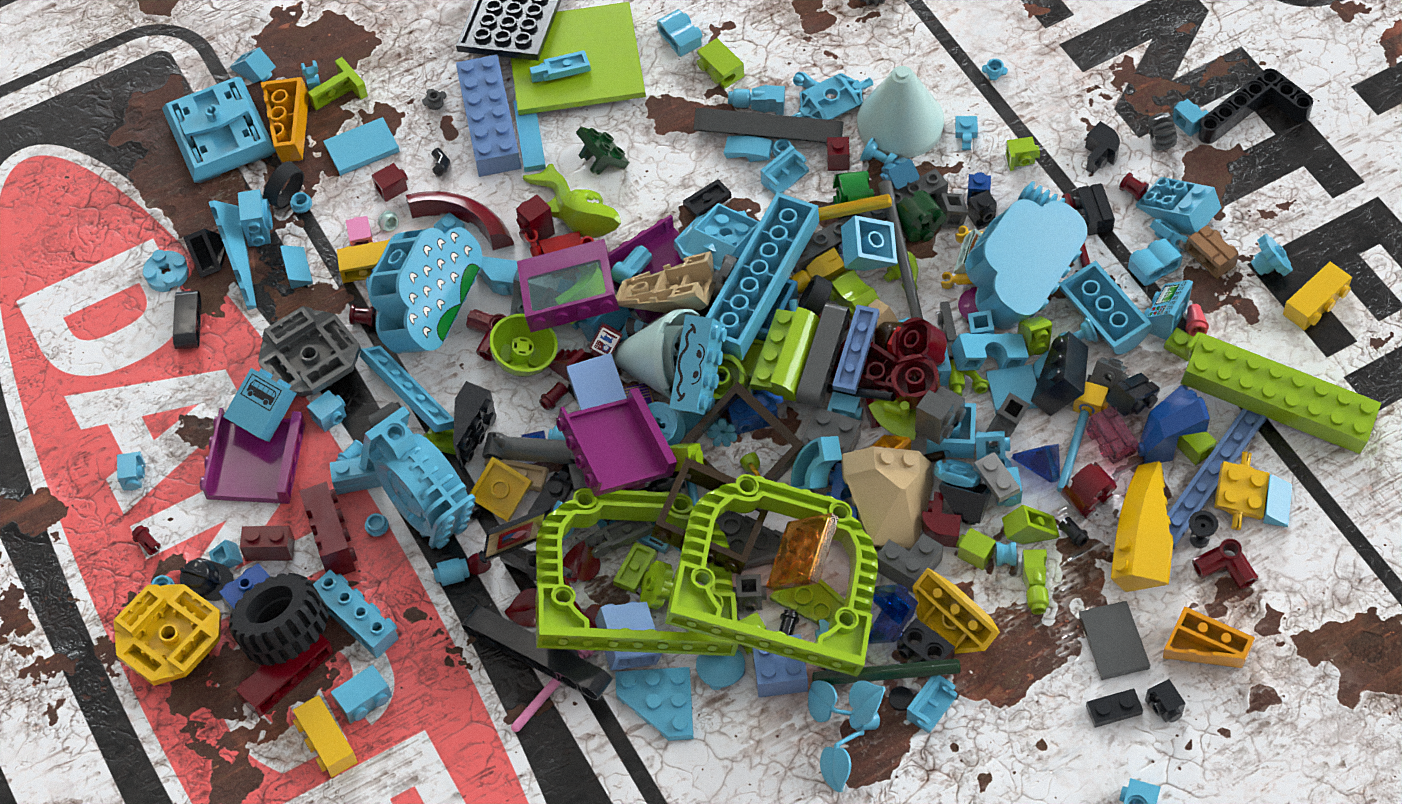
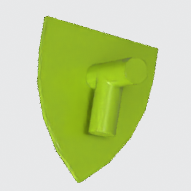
M876 400L868 405L872 415L884 429L893 435L909 437L911 441H915L917 434L915 432L916 410L910 409L907 401L899 403L897 400L894 402Z

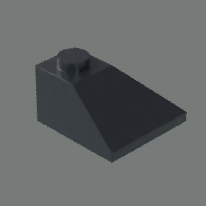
M942 480L938 489L954 515H961L963 523L969 525L980 524L992 494L987 485L980 482L978 486L961 487Z

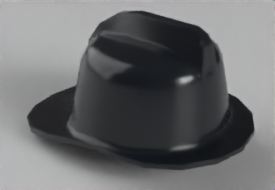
M204 558L193 559L180 568V584L186 585L202 598L209 601L222 600L219 591L227 583L234 581L233 573L228 567Z

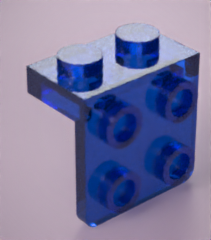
M901 584L875 586L873 602L882 610L873 624L874 628L870 631L868 644L892 643L902 636L905 625L913 617L914 610L919 603L909 594V590Z

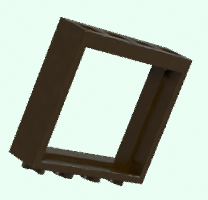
M737 381L679 444L696 443L740 397L792 446L763 476L767 480L777 482L794 465L796 457L805 444ZM703 457L704 465L717 470Z
M686 457L651 534V537L660 540L661 543L670 544L681 551L686 530L665 522L683 481L687 480L713 491L722 485L735 483L737 480ZM755 509V511L760 513L742 555L710 542L707 563H714L724 567L728 572L730 570L741 575L769 510Z

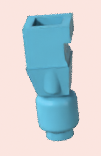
M763 85L753 88L752 92L749 89L736 88L733 91H729L728 104H732L735 108H749L751 105V109L763 113L776 112V115H784L785 86Z

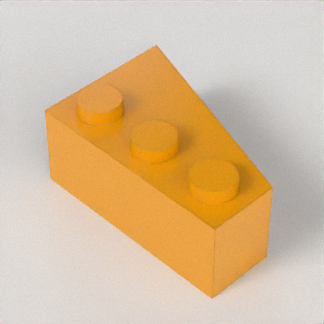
M1184 606L1164 648L1163 658L1243 668L1253 647L1255 637Z

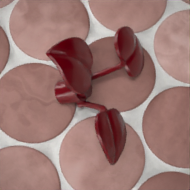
M585 539L576 544L563 558V566L573 572L571 578L563 576L564 585L571 587L569 583H576L577 579L582 582L590 581L600 571V558L593 557L591 552L594 548L587 547L584 542ZM529 588L519 593L511 605L504 611L506 616L518 625L536 627L535 597L537 589ZM575 601L574 606L589 619V628H597L595 618L602 605L592 604L584 612Z

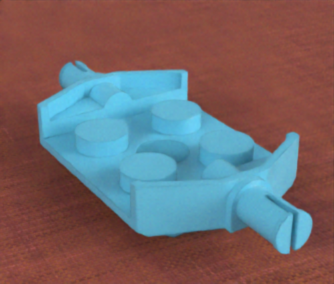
M839 73L800 92L799 112L792 116L832 120L858 106L860 108L863 103L862 91L873 86V80L868 77L859 82L843 73ZM832 94L836 95L837 97L834 99H829L826 97V95Z

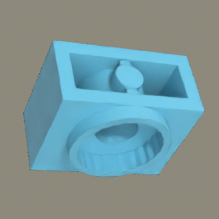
M260 189L238 192L240 222L248 246L270 244V230L273 229V222L268 199H263Z

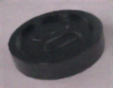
M904 686L895 687L889 693V704L898 711L907 710L914 700L912 691Z

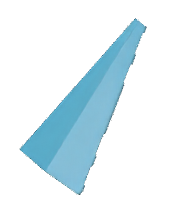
M215 200L210 201L209 205L246 307L248 310L257 308L246 237L240 222L239 207Z

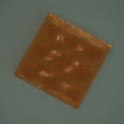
M833 513L787 522L766 587L772 591L818 584L823 574L822 569L825 560L830 552L829 548L832 538L837 530L836 526L839 517Z

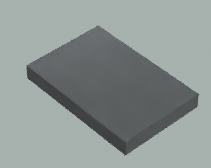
M1127 601L1079 611V618L1101 680L1150 669L1147 654Z

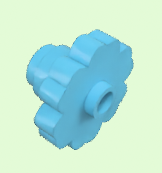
M1264 234L1257 239L1261 251L1254 255L1251 264L1261 276L1265 273L1269 274L1274 269L1283 276L1293 271L1291 262L1280 244L1272 237H1269L1268 234Z

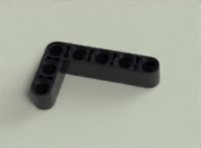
M1272 68L1265 69L1201 119L1198 138L1206 144L1216 142L1267 101L1271 102L1293 120L1305 122L1310 118L1314 102L1313 98L1277 70Z

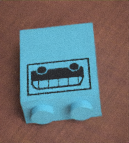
M251 368L223 417L258 438L270 442L297 393L290 390L291 385L281 379L277 382L271 379L273 374L262 368L258 372Z

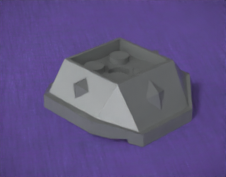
M302 306L264 329L258 363L262 369L273 374L271 379L276 382L281 379L291 385L290 390L297 393L296 396L307 397L315 395L328 386H332L334 382L352 372L360 354L361 346L336 314Z

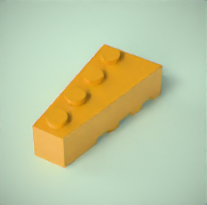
M302 77L261 82L273 145L282 162L303 160L309 91Z

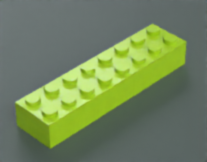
M1204 333L1200 334L1180 382L1183 385L1259 415L1267 416L1269 419L1358 454L1362 452L1368 443L1381 406V402Z

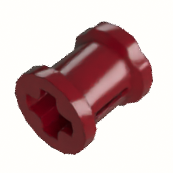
M1129 172L1122 179L1119 190L1129 192L1139 201L1147 192L1149 183L1139 181Z
M351 305L349 312L350 324L362 323L373 327L376 322V309L373 306L361 308L357 307V305Z

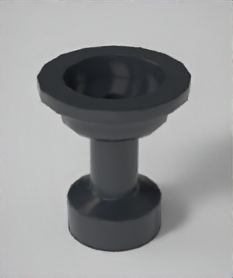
M1204 510L1197 511L1190 516L1189 528L1192 531L1190 543L1194 547H1206L1209 544L1210 536L1217 531L1219 525L1214 514Z

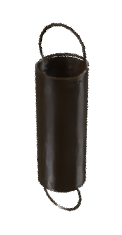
M944 451L923 455L930 462L947 459Z

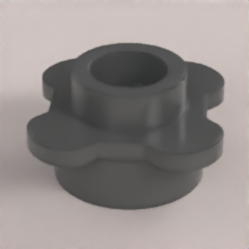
M428 89L426 97L422 99V104L428 106L431 110L440 109L444 104L443 99L447 97L444 91L438 92L434 89Z

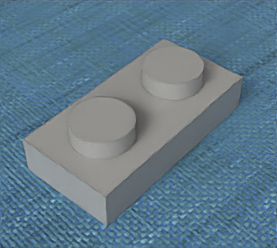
M995 452L974 462L975 470L999 503L1020 493L1019 485Z

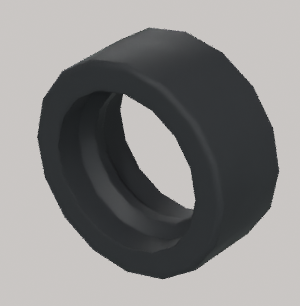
M815 275L806 286L798 303L799 307L819 316L829 299L833 283L819 275Z

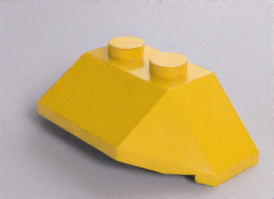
M927 568L912 586L913 594H915L918 620L954 645V654L985 651L1000 633L992 618L955 584L930 568Z

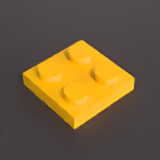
M492 457L470 494L474 495L476 503L505 521L510 522L534 481Z

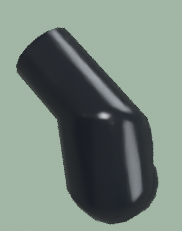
M437 147L431 153L436 160V166L432 168V171L435 175L442 176L444 172H447L450 160Z

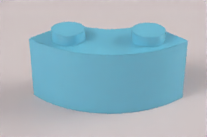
M838 436L819 437L810 441L802 448L792 468V487L810 491L828 487L827 478L830 469L836 462L842 460Z

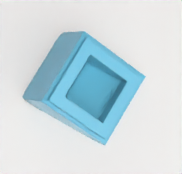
M226 539L208 552L211 561L220 563L228 568L243 562L238 545Z

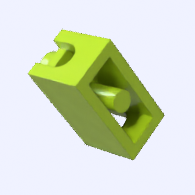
M718 38L697 50V54L700 56V59L697 60L698 67L702 71L707 72L715 84H719L723 89L744 77V63Z

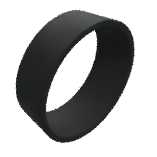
M291 161L281 164L270 176L263 192V199H268L270 205L279 209L287 207L292 196L300 192L304 182L303 171ZM289 180L287 186L285 187V189H284V190L282 191V193L280 194V192H281L283 186H284L285 183Z

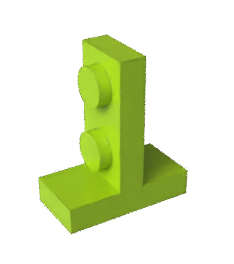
M343 57L335 60L338 75L333 76L328 81L308 92L311 105L315 110L322 108L351 90L360 100L368 96L365 82Z

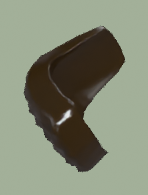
M883 322L876 331L875 344L887 351L889 339L896 327H903L901 325L903 322Z

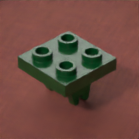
M581 126L576 131L578 137L585 144L578 155L580 159L585 158L588 161L593 155L596 158L590 168L592 173L596 172L599 175L609 165L625 169L630 163L625 157V152L614 144V138L607 132L601 133L594 128L588 129Z

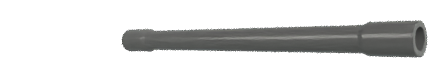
M885 180L878 185L880 194H889L892 199V206L885 208L888 222L894 223L897 260L911 318L920 317L923 319L895 203L896 198L892 182Z

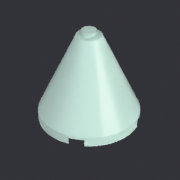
M907 66L894 68L864 100L857 116L858 133L864 144L867 145L871 138H875V142L878 145L877 150L886 155L887 153H894L899 155V158H913L931 150L940 140L944 127V114L940 104L916 74Z
M691 309L671 311L619 343L612 354L615 365L671 399L685 314L700 316V314Z

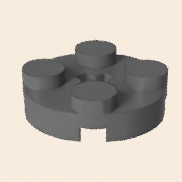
M729 254L724 256L720 271L716 270L712 277V283L715 284L714 298H717L739 258Z

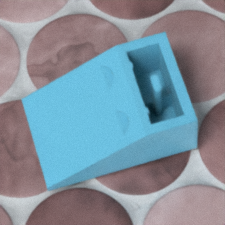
M1160 177L1135 204L1137 208L1155 219H1164L1178 229L1180 233L1192 235L1206 226L1221 209L1214 187Z

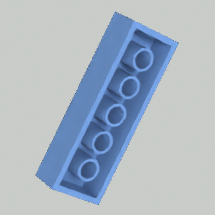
M498 55L456 62L479 177L521 169Z

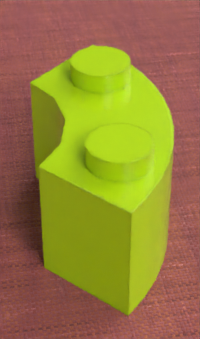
M854 269L846 270L830 280L833 283L829 299L835 301L840 306L849 307V319L851 320L857 305L868 307L874 300H880L874 288L866 285Z

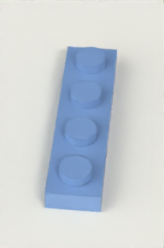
M861 305L856 306L832 384L833 390L856 394L880 315L879 309Z

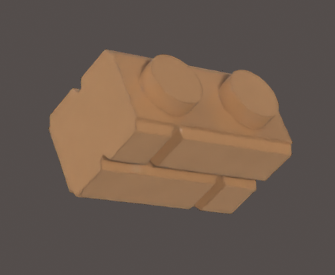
M1208 225L1187 239L1185 250L1216 279L1236 266L1239 256L1237 249L1232 244L1228 245L1222 239L1221 234L1217 230H1212Z

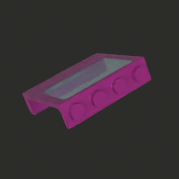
M605 239L517 261L524 314L531 333L620 310L614 291L609 264L611 260Z

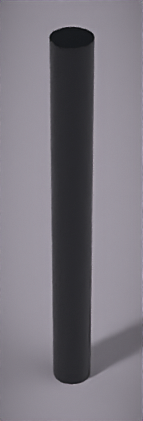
M828 384L826 393L831 394L837 392L868 399L891 402L896 400L894 392L857 388L856 394L833 390L832 384Z

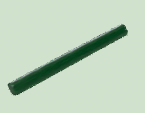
M959 659L868 666L863 667L857 677L834 670L814 671L812 680L813 682L818 680L826 681L831 685L855 683L857 681L870 682L959 674L961 664Z

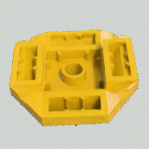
M184 584L147 585L114 619L116 656L121 662L153 686L187 677L220 642L221 612ZM174 635L172 638L166 639L168 636Z

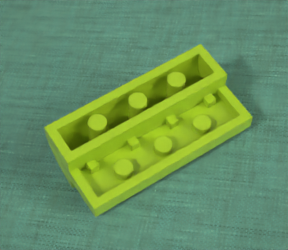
M797 307L796 312L776 310L750 382L751 389L767 390L776 396H783L784 400L796 401L799 383L820 318L815 313L801 307Z

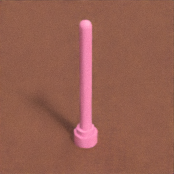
M577 650L582 659L591 657L596 651ZM552 678L511 725L512 731L519 732L561 682Z

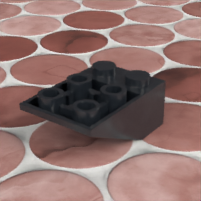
M468 381L464 383L457 394L454 406L453 445L459 469L462 470L466 463L471 462L474 450L478 444H482L489 426H493L497 417L491 391Z

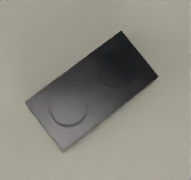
M717 179L683 200V206L696 218L707 213L717 203L722 204L732 198V194Z
M1134 688L1086 702V708L1095 728L1143 714V708Z

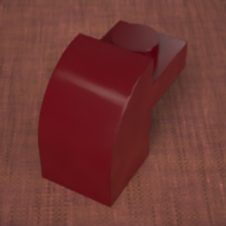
M934 491V500H929L928 511H922V531L926 536L942 544L943 547L957 548L961 515L942 513L944 497L941 492Z

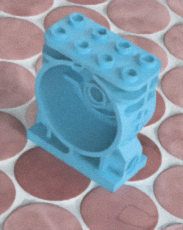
M402 406L365 433L360 465L365 471L374 466L380 484L397 510L420 532L423 538L430 536L429 546L432 549L435 547L441 549L450 541L448 539L455 533L459 535L468 528L467 523L470 521V516L473 513L472 509L475 506L476 498L473 494H467V487L462 483L452 465L439 449L421 434H413L407 427L410 413L405 406Z

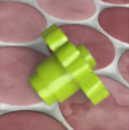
M656 560L654 563H651L649 571L643 576L640 586L642 590L640 601L647 602L650 609L658 610L663 606L664 601L669 602L674 582V571L671 564Z

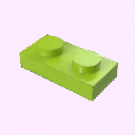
M634 542L613 579V584L635 594L643 580L644 574L648 572L651 563H653L657 556L656 550Z

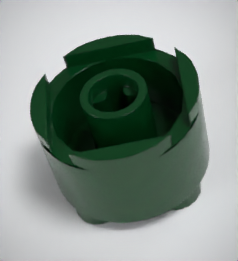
M920 190L913 192L915 196L910 199L907 197L903 198L896 206L902 232L911 242L930 241L934 237V232L947 218L933 198L926 191Z

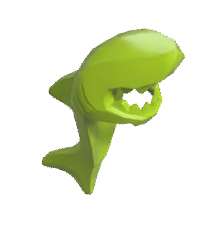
M548 164L545 170L540 173L523 175V180L530 184L546 186L554 190L556 196L551 201L546 202L551 207L552 217L563 220L572 232L580 231L581 237H601L615 231L621 225L618 212L614 208L604 205L603 198L599 193L587 189L570 191L567 181L555 169L553 164ZM598 199L599 203L588 202L587 200Z

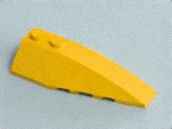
M1160 461L1138 465L1129 484L1121 509L1110 579L1125 592L1169 585L1173 536L1169 530L1171 523L1166 510L1168 503L1167 498L1164 496L1163 489L1165 488Z

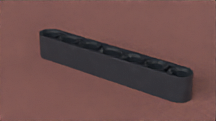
M475 605L461 624L462 628L473 637L594 700H599L612 681L611 675L605 670L565 649L536 648V634L482 606Z

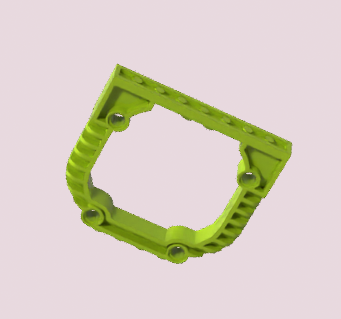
M740 475L735 483L722 485L718 489L706 493L693 507L688 519L680 560L674 577L665 624L857 677L865 665L873 615L871 614L878 572V556L873 546V541L862 530V524L852 517V509L844 501L837 500L832 496L816 494L807 489L795 488L786 483L767 480L762 476ZM756 508L769 510L816 524L818 530L825 537L843 544L849 557L850 565L844 607L836 611L830 621L829 631L819 635L815 643L788 636L780 631L766 630L759 625H748L721 617L722 607L711 592L715 582V575L709 568H706L715 520L726 511L730 510L746 514L753 512Z
M582 488L574 493L573 500L561 504L558 509L547 515L538 530L536 538V648L735 656L739 644L690 630L686 632L656 631L654 629L589 628V619L574 606L575 591L570 586L564 585L562 539L571 528L591 527L599 519L656 522L670 492L628 491L622 489L595 497L591 489ZM678 493L665 522L686 530L689 516L694 507L691 498L685 494ZM715 521L711 542L730 550L726 535ZM706 563V568H709L715 575V582L711 592L722 607L721 617L737 621L735 592H733L732 572L730 570L728 572L724 567L714 563Z

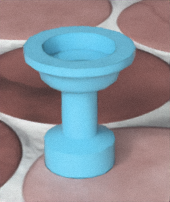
M871 138L860 158L862 162L875 158L884 163L885 166L897 160L898 156L894 153L886 155L877 150L878 145L875 142V138Z
M1085 317L1080 325V330L1072 334L1080 340L1085 338L1089 342L1097 343V333L1091 321Z

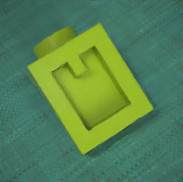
M1176 328L1164 343V349L1188 361L1201 333L1197 332L1193 337L1183 330Z
M430 428L427 433H424L423 436L432 442L440 452L456 454L453 445L454 429L434 432Z

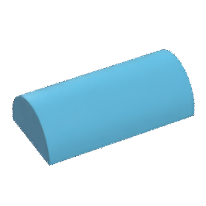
M1096 260L1060 282L1059 289L1084 318L1087 317L1091 321L1095 331L1115 354L1129 352L1138 346L1149 334L1152 323Z

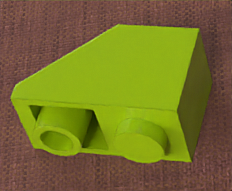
M1042 316L1021 321L1018 325V334L1023 335L1029 356L1041 355L1049 351L1053 324Z

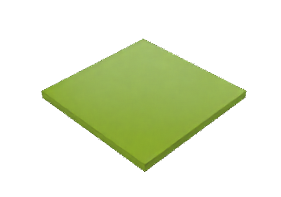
M630 2L558 11L539 61L511 58L518 115L646 97ZM585 51L591 71L548 81L532 82L530 67L539 66V64L544 62V59Z

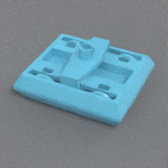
M234 77L171 101L162 108L194 183H202L247 163L264 159L276 151L241 77Z

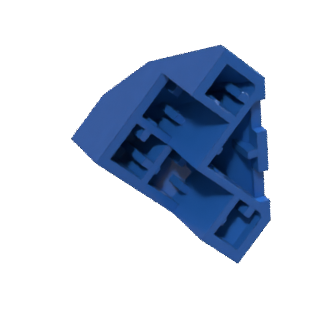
M1180 385L1149 412L1140 442L1137 443L1139 457L1143 456L1145 464L1156 461L1161 463L1173 461L1179 436L1207 432L1210 417L1204 399L1197 397V393L1193 390H1188V386Z

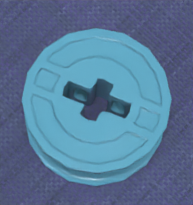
M665 402L647 404L658 426L662 427L660 430L668 445L679 444L685 437L687 429L685 419L681 413L670 409V405Z

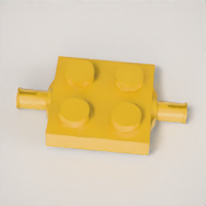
M1242 452L1241 464L1226 461L1220 464L1214 508L1224 510L1233 515L1231 526L1233 530H1241L1244 517L1258 520L1264 517L1270 473L1254 469L1250 466L1252 456L1250 452Z

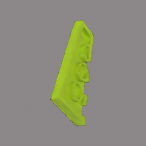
M804 563L769 596L771 601L789 610L796 611L798 615L818 625L819 620L822 619L830 623L836 611L844 607L845 599ZM871 623L870 631L874 628L873 623Z

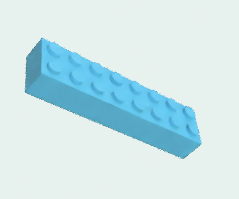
M778 192L774 196L706 315L707 318H713L725 324L727 337L725 342H722L721 351L723 354L733 355L739 360L744 359L819 224L818 205Z

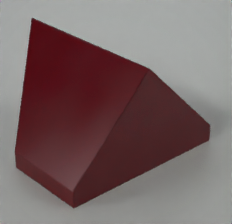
M582 348L578 351L577 349L572 351L561 349L548 367L570 383L566 366L595 358V356L585 352Z

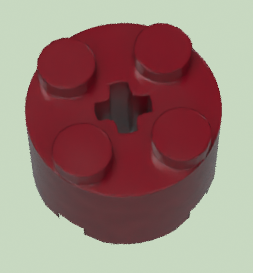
M913 317L904 321L901 324L903 326L899 332H895L892 340V350L899 359L909 355H922L929 361H933L936 366L944 362V354L947 347L946 335L928 321L920 317Z
M922 355L903 357L891 372V382L896 400L899 403L907 401L910 409L916 410L917 405L928 390L936 393L940 387L937 366L933 361H929Z
M1094 462V464H1088L1071 478L1073 482L1070 488L1065 485L1060 494L1080 516L1087 519L1096 511L1095 506L1099 503L1105 505L1113 498L1112 492L1117 488V485L1097 462Z

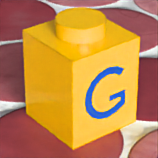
M1085 381V392L1074 400L1072 411L1080 413V411L1085 410L1089 412V416L1100 419L1102 411L1107 412L1109 403L1106 402L1108 388Z

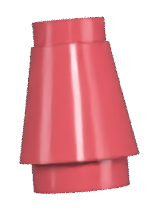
M1192 304L1187 308L1185 329L1193 337L1197 332L1206 334L1209 329L1201 306L1198 304Z

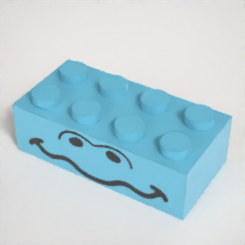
M685 314L670 409L682 413L705 416L715 406V398H713L714 388L716 389L719 383L717 370L718 365H721L723 360L722 342H725L727 337V329L724 323L713 318Z

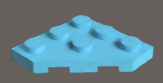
M690 667L615 672L616 696L619 701L633 709L636 715L647 724L655 727L668 741L694 739Z

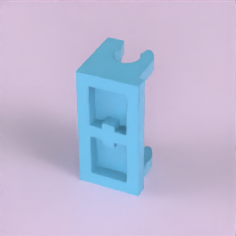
M791 145L760 170L761 184L775 195L777 192L782 194L809 172V168L804 164L807 159Z
M940 675L931 676L908 706L906 719L930 734L956 699L957 693L954 691L956 686Z

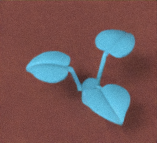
M818 680L810 685L808 708L814 720L817 722H827L832 712L850 716L849 723L851 727L856 730L855 733L836 742L834 748L825 747L820 757L822 776L826 783L837 792H843L844 785L851 771V758L844 748H840V746L857 736L864 735V730H876L879 727L880 717L877 710L886 689L883 686L875 685L868 681L855 682L849 693V704L853 710L847 711L834 707L837 702V693L830 683Z

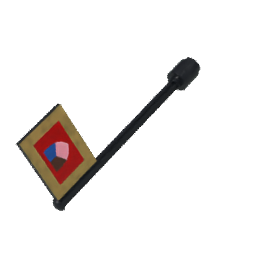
M674 471L673 476L651 481L648 487L638 491L670 492L679 471ZM683 481L679 492H681V489L685 488V481ZM543 509L487 530L484 551L481 550L479 552L481 562L487 564V561L535 543L538 530L544 518Z

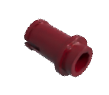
M557 382L550 391L541 395L540 405L546 410L554 409L556 407L555 404L568 393L567 387L563 383Z
M143 525L136 527L132 531L133 541L139 542L148 555L157 553L158 550L155 547L160 549L161 544L149 533V528Z

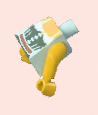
M964 225L958 228L959 233L955 234V239L958 243H962L953 271L956 275L953 276L950 272H944L942 279H949V281H942V288L950 289L954 283L956 285L973 284L967 276L965 261L984 231H979L975 228L968 231V228Z

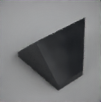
M203 228L183 237L200 278L222 270L227 252L220 234Z

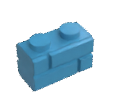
M904 157L883 166L882 173L880 174L881 180H890L895 189H900L906 186L907 183H912L919 179V174L913 161Z

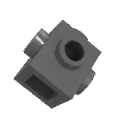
M1101 357L1096 362L1089 382L1107 387L1109 393L1114 384L1129 377L1126 374L1128 367L1122 365L1123 362L1118 359Z
M761 574L736 575L737 587H733V592H735L738 611L754 612L762 610V600H767L766 586H761Z

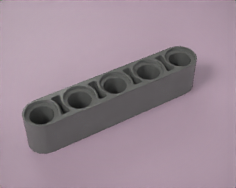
M830 303L825 304L797 390V403L821 407L848 324L849 307Z

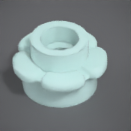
M387 210L379 216L377 223L381 230L390 232L396 229L399 220L395 212Z

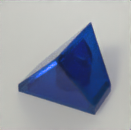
M1059 444L1013 454L1011 457L1050 483L1058 482L1060 479Z

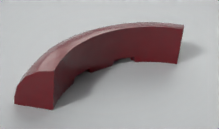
M426 191L405 195L412 219L423 216H440L442 213L447 214L450 212L459 220L466 223L471 222L478 227L490 243L493 251L514 245V241L503 221L492 210L474 199L441 191Z

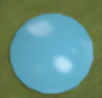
M738 649L735 656L699 655L696 661V670L699 677L711 689L720 690L721 688L733 685L744 676L745 660Z

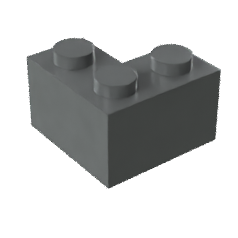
M940 386L936 393L928 390L916 407L915 432L940 445L944 438L948 439L951 436L955 423L957 421L961 422L967 411L965 409V398L943 386Z
M922 534L912 549L908 551L889 539L877 554L878 573L913 593L912 586L927 568L934 571L942 561L943 545Z

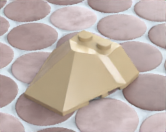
M711 251L683 258L684 263L671 267L670 264L664 265V270L651 275L650 271L622 281L616 294L618 305L661 313H670L676 309H704L708 306L715 288V284L712 283L714 265Z
M873 446L842 454V478L844 483L848 484L852 494L851 500L858 509L859 521L862 524L863 531L871 537L873 546L883 548L890 539L903 548L911 550L920 537L922 511L926 512L933 488L932 463L919 451Z

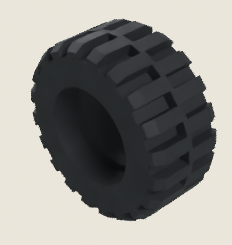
M281 573L277 574L276 577L266 578L262 583L258 582L254 585L253 589L247 590L243 594V598L236 602L235 609L231 611L229 629L231 635L250 661L272 666L275 663L283 664L288 659L293 660L299 657L298 654L303 651L306 652L310 649L312 643H316L319 640V635L324 632L328 621V608L307 577L295 573H288V575Z

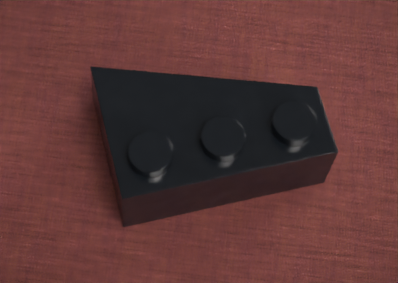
M1070 331L1062 336H1058L1052 342L1031 398V402L1049 416H1052L1085 392L1089 347Z

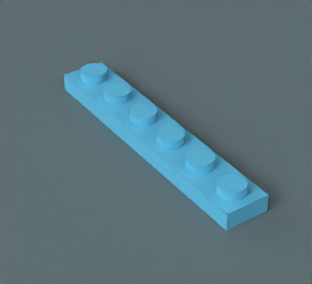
M381 346L361 349L360 358L434 432L454 429V418Z

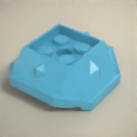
M717 203L707 213L696 217L674 240V248L682 261H684L683 258L711 251L714 272L716 270L720 271L726 254L740 258L760 222L748 217L745 210L737 212Z

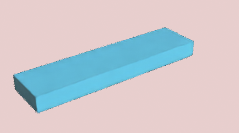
M513 101L524 171L530 172L545 169L546 165L537 113L518 115L517 101Z

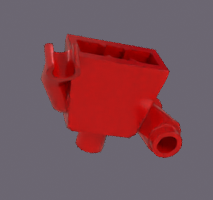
M532 230L535 237L533 240L528 239L526 232L524 234L525 242L531 246L529 249L532 257L594 241L590 236H585L581 239L580 231L539 240L537 245L538 233L536 230ZM576 269L553 275L552 278L555 280L563 278L564 281L576 283V275L580 274V272Z

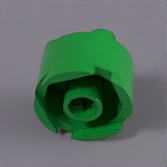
M868 171L835 174L833 178V189H836V196H833L834 205L874 197V191L869 189Z

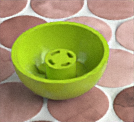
M513 314L504 317L496 323L490 334L489 344L493 359L501 369L514 376L529 377L541 373L552 363L557 353L558 341L553 329L548 328L531 333L525 319V314Z

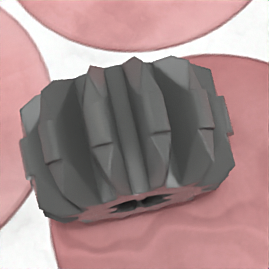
M1168 112L1157 113L1149 117L1148 133L1156 150H1166L1174 147L1177 144V130L1173 117Z

